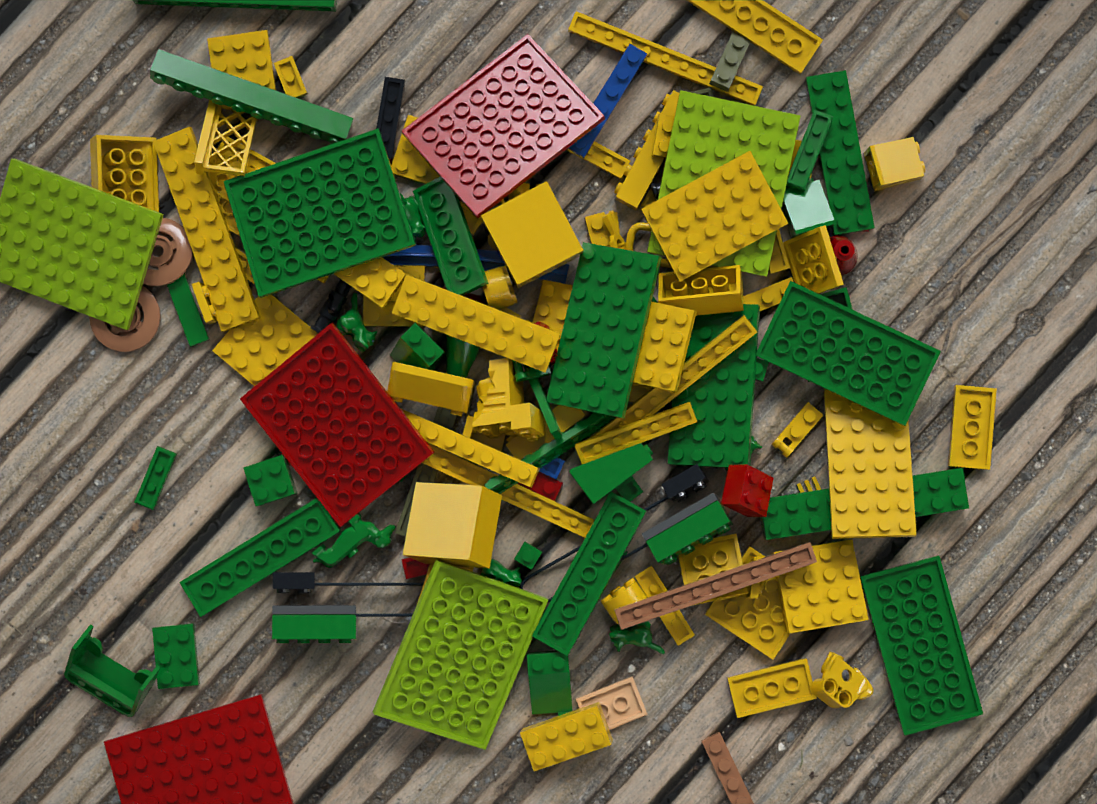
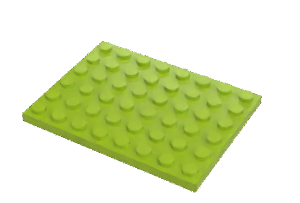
M680 90L657 200L751 151L780 208H782L801 115ZM651 230L647 252L665 256ZM777 230L711 266L740 265L741 272L767 277Z
M13 158L10 161L0 196V282L128 330L131 326L164 214Z
M436 559L373 709L374 715L486 750L532 641V634L542 617L548 599Z

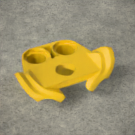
M830 651L821 668L822 678L815 679L812 682L811 689L813 694L831 708H848L856 700H864L870 697L874 691L873 687L861 671L855 667L853 669L843 661L844 657ZM844 670L849 672L850 677L848 681H844L842 678Z

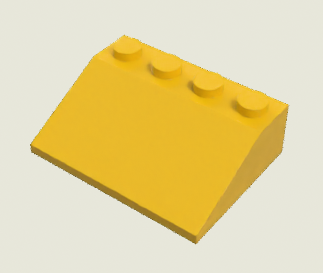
M96 135L90 139L92 187L159 212L157 152L153 143L156 138Z

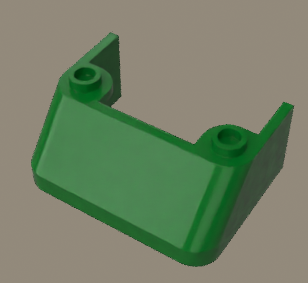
M90 624L72 647L64 676L69 682L121 714L133 717L154 685L161 667L157 665L152 672L147 669H140L135 674L102 653L103 647L100 640L91 637L94 626Z

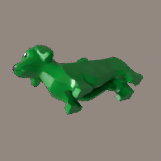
M358 513L349 520L352 526L341 533L332 547L325 550L326 546L323 544L312 552L317 557L313 559V563L321 562L327 568H333L346 556L349 559L359 551L357 547L365 541L373 543L378 548H386L392 542L391 534L396 526L390 524L383 530H379L374 523L361 520L362 515Z

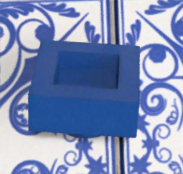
M557 457L541 467L539 472L557 480L565 461Z

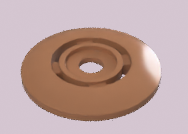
M167 218L162 219L158 233L168 235L174 240L170 242L168 238L157 235L154 248L160 246L164 252L160 257L151 255L149 266L158 268V270L147 269L143 284L148 286H164L173 283L183 276L192 261L193 251L184 227Z
M142 286L137 305L140 303L143 308L144 320L141 322V311L136 306L131 326L128 330L111 325L112 328L110 330L106 322L89 316L90 325L96 338L106 347L120 352L135 351L147 345L156 335L160 325V307L155 296L146 287Z

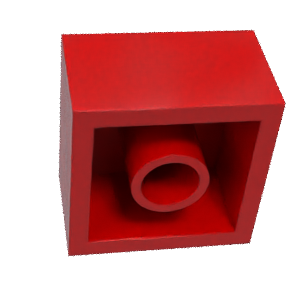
M748 464L729 465L721 505L746 517H766L774 478Z

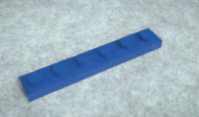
M629 44L593 103L605 116V120L570 146L569 150L585 158L646 58L647 53Z

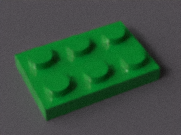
M194 623L153 627L155 665L161 667L157 676L158 689L199 685Z

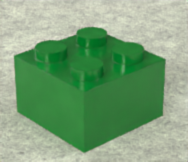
M284 455L243 467L256 507L298 494L288 461Z

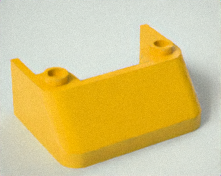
M392 362L387 392L395 402L402 403L403 399L446 408L451 410L450 414L462 416L463 413L469 414L475 382L472 379Z

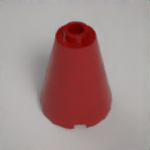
M832 236L830 241L841 275H845L855 267L858 260V252L854 243L848 238Z

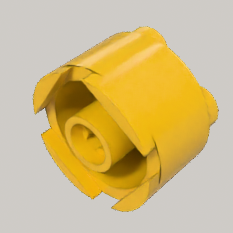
M506 265L484 271L489 283L483 286L488 306L499 310L518 303Z
M632 577L623 586L620 587L619 585L611 590L610 594L602 598L600 602L613 621L619 624L614 609L645 599L647 596Z

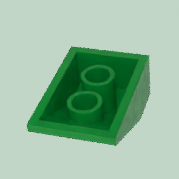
M557 650L527 653L532 715L573 711L568 656Z

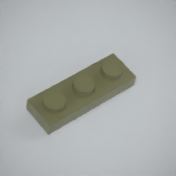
M732 32L709 83L710 85L726 92L729 91L750 44V40Z

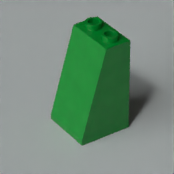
M639 443L569 470V473L592 504H594L653 460L651 457L653 452L647 444L643 446Z

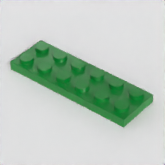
M441 177L413 190L446 289L465 296L489 284L458 196Z

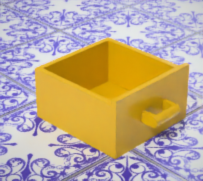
M547 181L525 193L521 186L514 190H518L519 196L506 203L502 199L500 201L502 205L481 215L482 222L518 289L580 257V254L584 251Z
M416 482L403 555L424 564H434L435 560L438 559L455 566L490 568L502 495L478 485Z

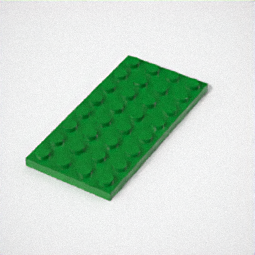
M583 242L582 248L584 251L579 257L546 400L552 404L624 419L662 257Z
M790 281L759 345L756 356L906 426L941 351Z
M743 304L744 311L697 315L695 317L685 362L743 315L755 327L757 333L672 400V408L690 402L697 422L670 432L669 465L694 466L698 464L704 467L728 468L729 465H750L760 305Z
M936 555L860 576L903 735L906 736L983 715L940 556Z

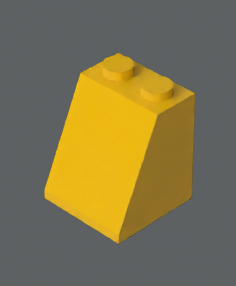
M914 137L872 145L863 153L874 192L916 181L924 177L926 169L924 162L920 161L918 155L920 147L918 142L914 141Z

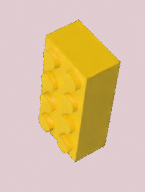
M740 265L705 268L681 282L678 281L674 272L659 273L658 303L695 310L697 312L696 316L744 311L743 280Z
M599 702L525 727L520 732L533 771L610 746L613 742Z

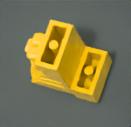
M509 358L489 360L488 372L490 377L480 380L479 385L476 386L479 397L477 402L478 412L474 413L472 427L485 434L488 438H497L499 434L506 433V435L519 434V436L524 437L528 441L538 440V437L545 436L544 415L540 409L531 403H524L523 381L516 382L514 377L516 373L512 360Z

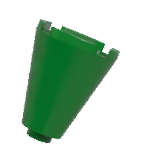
M446 334V374L467 378L480 347Z

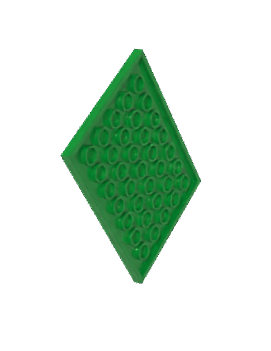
M379 129L246 173L245 176H237L223 181L260 298L416 246Z

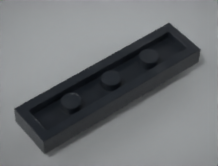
M385 77L376 129L380 130L388 158L392 160L406 81Z

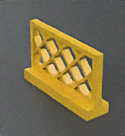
M209 100L194 160L196 174L204 175L205 171L245 176L257 119L251 117L245 120L241 116L245 112H236L229 106L217 105L212 100ZM222 109L231 110L233 114L225 118L222 115ZM238 117L242 123L233 127L229 121ZM226 124L230 130L221 134L218 128ZM246 127L249 133L241 137L237 131ZM234 134L238 139L229 144L225 138ZM222 140L226 146L217 151L214 144ZM242 143L245 149L237 153L234 147ZM230 150L234 156L225 160L221 154ZM216 157L222 162L217 166L209 165L210 161ZM239 160L242 165L241 169L232 168L229 164Z

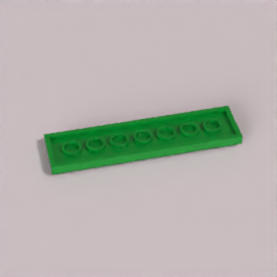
M846 70L808 76L805 80L811 113L813 114L814 110L833 116L832 123L819 153L827 201L836 223L832 227L833 235L837 236L872 230L875 226Z
M610 491L532 634L534 638L569 656L647 513L646 510Z
M316 498L179 583L199 616L202 617L341 530L322 503Z

